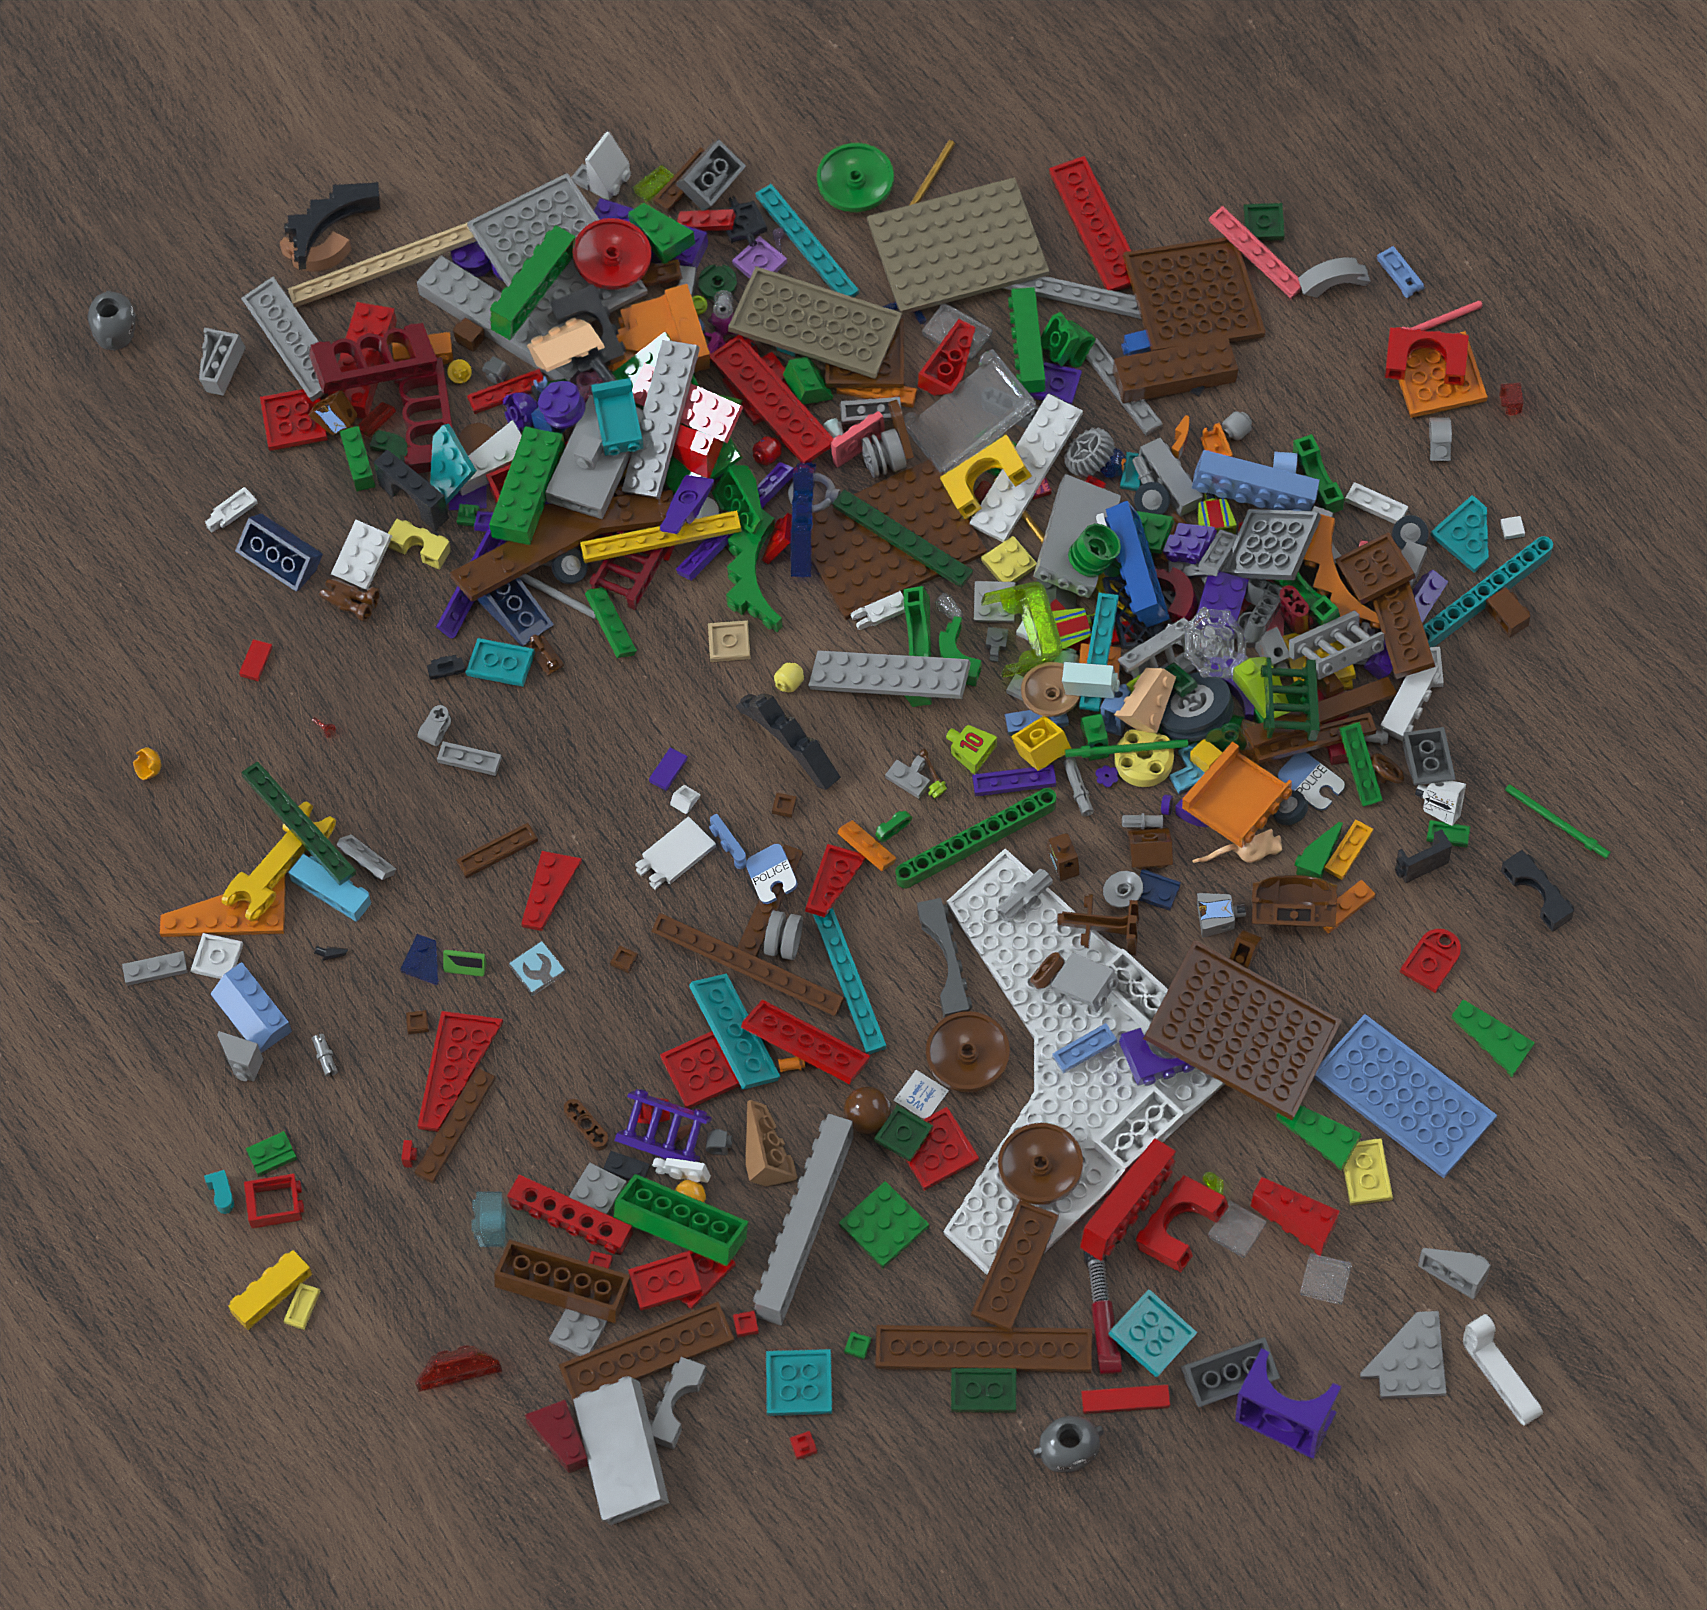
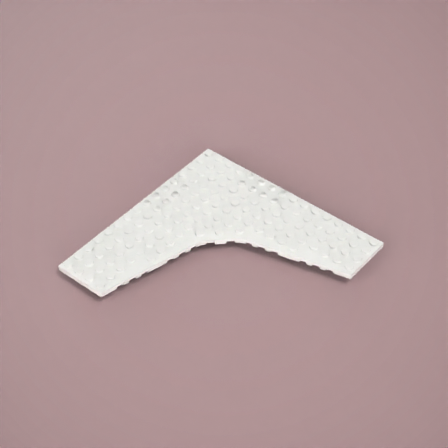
M1006 849L999 853L947 900L948 908L1034 1038V1093L1027 1105L1024 1106L1016 1122L1013 1123L1005 1139L1002 1140L989 1160L985 1170L976 1180L974 1187L965 1197L963 1204L956 1211L944 1230V1235L986 1275L990 1270L1019 1201L1005 1188L998 1170L1000 1149L1004 1141L1015 1130L1032 1123L1054 1124L1067 1130L1076 1139L1082 1151L1083 1173L1076 1188L1067 1197L1055 1203L1045 1205L1031 1204L1059 1215L1057 1224L1046 1247V1252L1119 1184L1154 1138L1163 1143L1224 1085L1221 1081L1195 1068L1188 1073H1177L1170 1079H1158L1149 1086L1144 1084L1137 1086L1119 1044L1120 1036L1122 1033L1141 1028L1145 1035L1168 989L1129 953L1113 945L1095 930H1091L1089 949L1081 946V933L1085 934L1086 929L1057 925L1058 913H1062V911H1075L1048 887L1038 896L1037 901L1030 908H1024L1011 921H1004L996 912V908L1011 895L1012 890L1020 882L1025 883L1034 875ZM1058 952L1064 958L1065 964L1073 952L1114 969L1118 978V984L1107 997L1105 1005L1098 1012H1094L1092 1007L1067 995L1063 998L1055 995L1051 984L1059 972L1055 974L1051 979V983L1046 988L1040 989L1035 988L1030 982L1031 976L1050 954ZM1106 1023L1116 1037L1117 1043L1063 1073L1053 1059L1052 1054ZM1147 1041L1149 1048L1157 1056L1164 1059L1177 1058Z

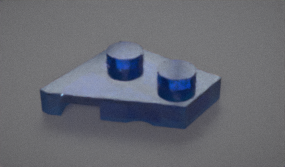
M417 934L400 968L401 972L438 985L436 940Z

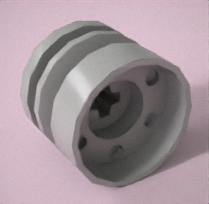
M895 429L882 432V442H879L875 434L871 435V443L868 437L861 439L863 458L873 478L879 476V469L882 475L887 474L886 465L888 464L893 472L906 468L903 447Z

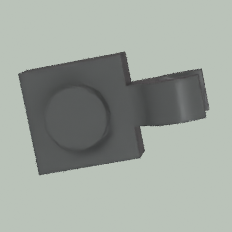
M988 627L986 648L990 649V661L998 662L999 650L1006 651L1008 629Z

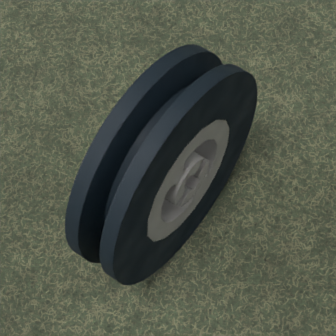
M1188 674L1197 682L1198 687L1182 698L1173 690L1171 691L1160 723L1162 731L1168 737L1174 740L1188 739V742L1206 739V735L1210 730L1222 728L1223 725L1229 723L1234 712L1233 698L1226 682L1214 674Z

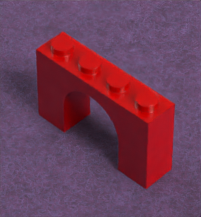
M1402 327L1390 328L1385 378L1405 380L1408 356L1417 349L1429 348L1439 352L1445 360L1444 384L1464 386L1469 335L1444 333L1442 331L1431 332L1422 329L1410 330Z
M1183 1175L1174 1184L1168 1197L1162 1200L1157 1212L1150 1216L1145 1228L1137 1234L1135 1241L1139 1250L1182 1272L1193 1255L1188 1245L1167 1234L1169 1223L1174 1217L1184 1212H1195L1218 1223L1229 1208L1225 1196Z

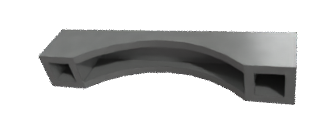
M941 898L918 902L917 912L921 928L938 943L948 965V977L940 995L943 1016L945 1018L954 1013L969 1011V1009H972L970 997H966L965 991L968 990L966 979H962L960 972H963L961 960L956 959L955 954L958 953L956 941L952 942L951 935H954L952 924L947 923L946 917L949 916L947 905H943Z

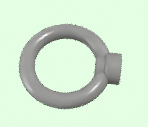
M807 473L799 476L792 482L788 497L793 507L804 513H815L831 505L839 496L841 490L835 489L833 482L827 476L819 473ZM807 481H819L827 487L825 500L817 505H805L797 499V489Z

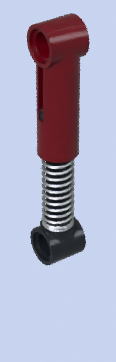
M1083 1250L1085 1264H1088L1090 1271L1092 1299L1094 1300L1091 1308L1097 1343L1100 1375L1122 1373L1118 1343L1108 1334L1115 1326L1113 1303L1109 1301L1108 1290H1106L1108 1287L1107 1279H1105L1107 1276H1105L1106 1272H1104L1106 1270L1104 1262L1107 1261V1256L1100 1261Z

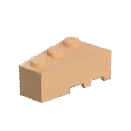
M1145 668L1133 686L1135 688L1130 696H1126L1124 699L1125 704L1120 711H1116L1114 716L1138 731L1157 733L1176 676L1162 668Z

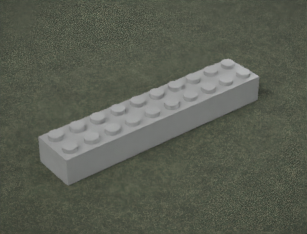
M440 256L417 281L419 295L460 321L465 317L484 329V334L487 338L536 369H540L542 373L554 380L566 378L567 381L576 386L584 378L580 375L574 357H571V362L551 371H546L536 366L527 345L532 343L531 340L540 336L529 318H527L511 341L491 330L490 307L494 301L500 299L501 293L445 257Z
M828 1114L826 1120H822L820 1124V1137L814 1140L812 1146L814 1152L812 1157L807 1158L805 1176H801L797 1186L799 1188L798 1194L792 1197L790 1207H792L791 1212L786 1214L783 1221L785 1228L783 1233H779L775 1245L778 1246L776 1251L770 1254L768 1260L770 1267L768 1272L764 1271L761 1278L763 1285L760 1291H756L753 1300L755 1303L754 1309L757 1311V1318L780 1326L783 1324L854 1137L852 1121Z

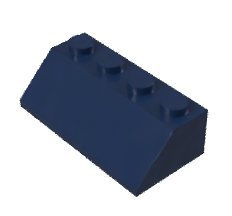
M263 514L248 518L235 550L296 592L316 572L323 556L321 552Z

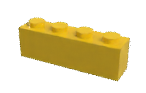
M294 1250L284 1254L274 1267L266 1269L259 1280L251 1282L244 1293L235 1296L228 1306L231 1313L249 1330L299 1286V1283L306 1281L312 1275L311 1269Z

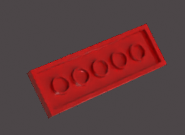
M763 999L742 1022L741 1028L848 1084H851L870 1060V1055Z

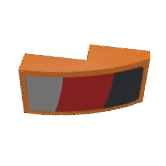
M1187 415L1184 416L1175 429V440L1177 441L1172 446L1171 453L1178 460L1188 440L1189 416Z

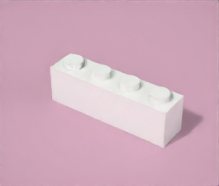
M1435 664L1436 667L1406 676L1381 723V731L1385 729V732H1389L1390 736L1403 741V733L1413 730L1414 726L1412 723L1414 719H1419L1423 710L1421 708L1423 702L1429 700L1432 693L1430 690L1432 685L1437 684L1440 679L1439 665Z

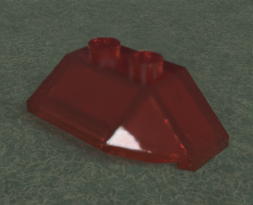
M465 1345L455 1351H440L432 1356L415 1380L418 1392L499 1373L502 1372V1368L498 1359L475 1346Z

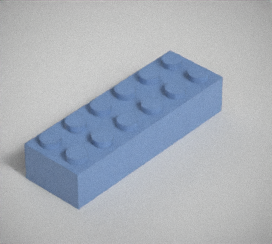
M1203 450L1195 468L1191 489L1201 493L1215 494L1220 498L1234 499L1239 503L1253 504L1259 508L1311 511L1316 500L1319 479Z

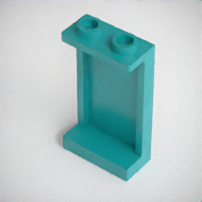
M627 378L591 385L605 456H614L623 452H636L639 449H644L631 379Z

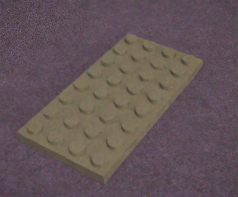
M755 266L729 324L728 331L876 379L901 321L902 313Z

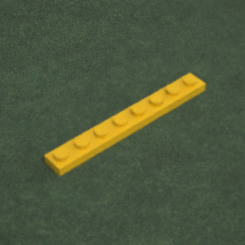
M737 511L697 518L691 524L685 522L678 534L662 532L660 526L580 543L584 562L588 563L741 532V526Z

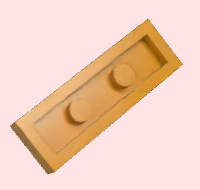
M1355 819L1325 866L1324 871L1343 880L1374 829Z

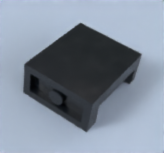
M1441 829L1434 833L1432 847L1411 857H1407L1403 849L1398 850L1395 872L1399 878L1404 880L1405 884L1449 863L1452 845L1443 830Z

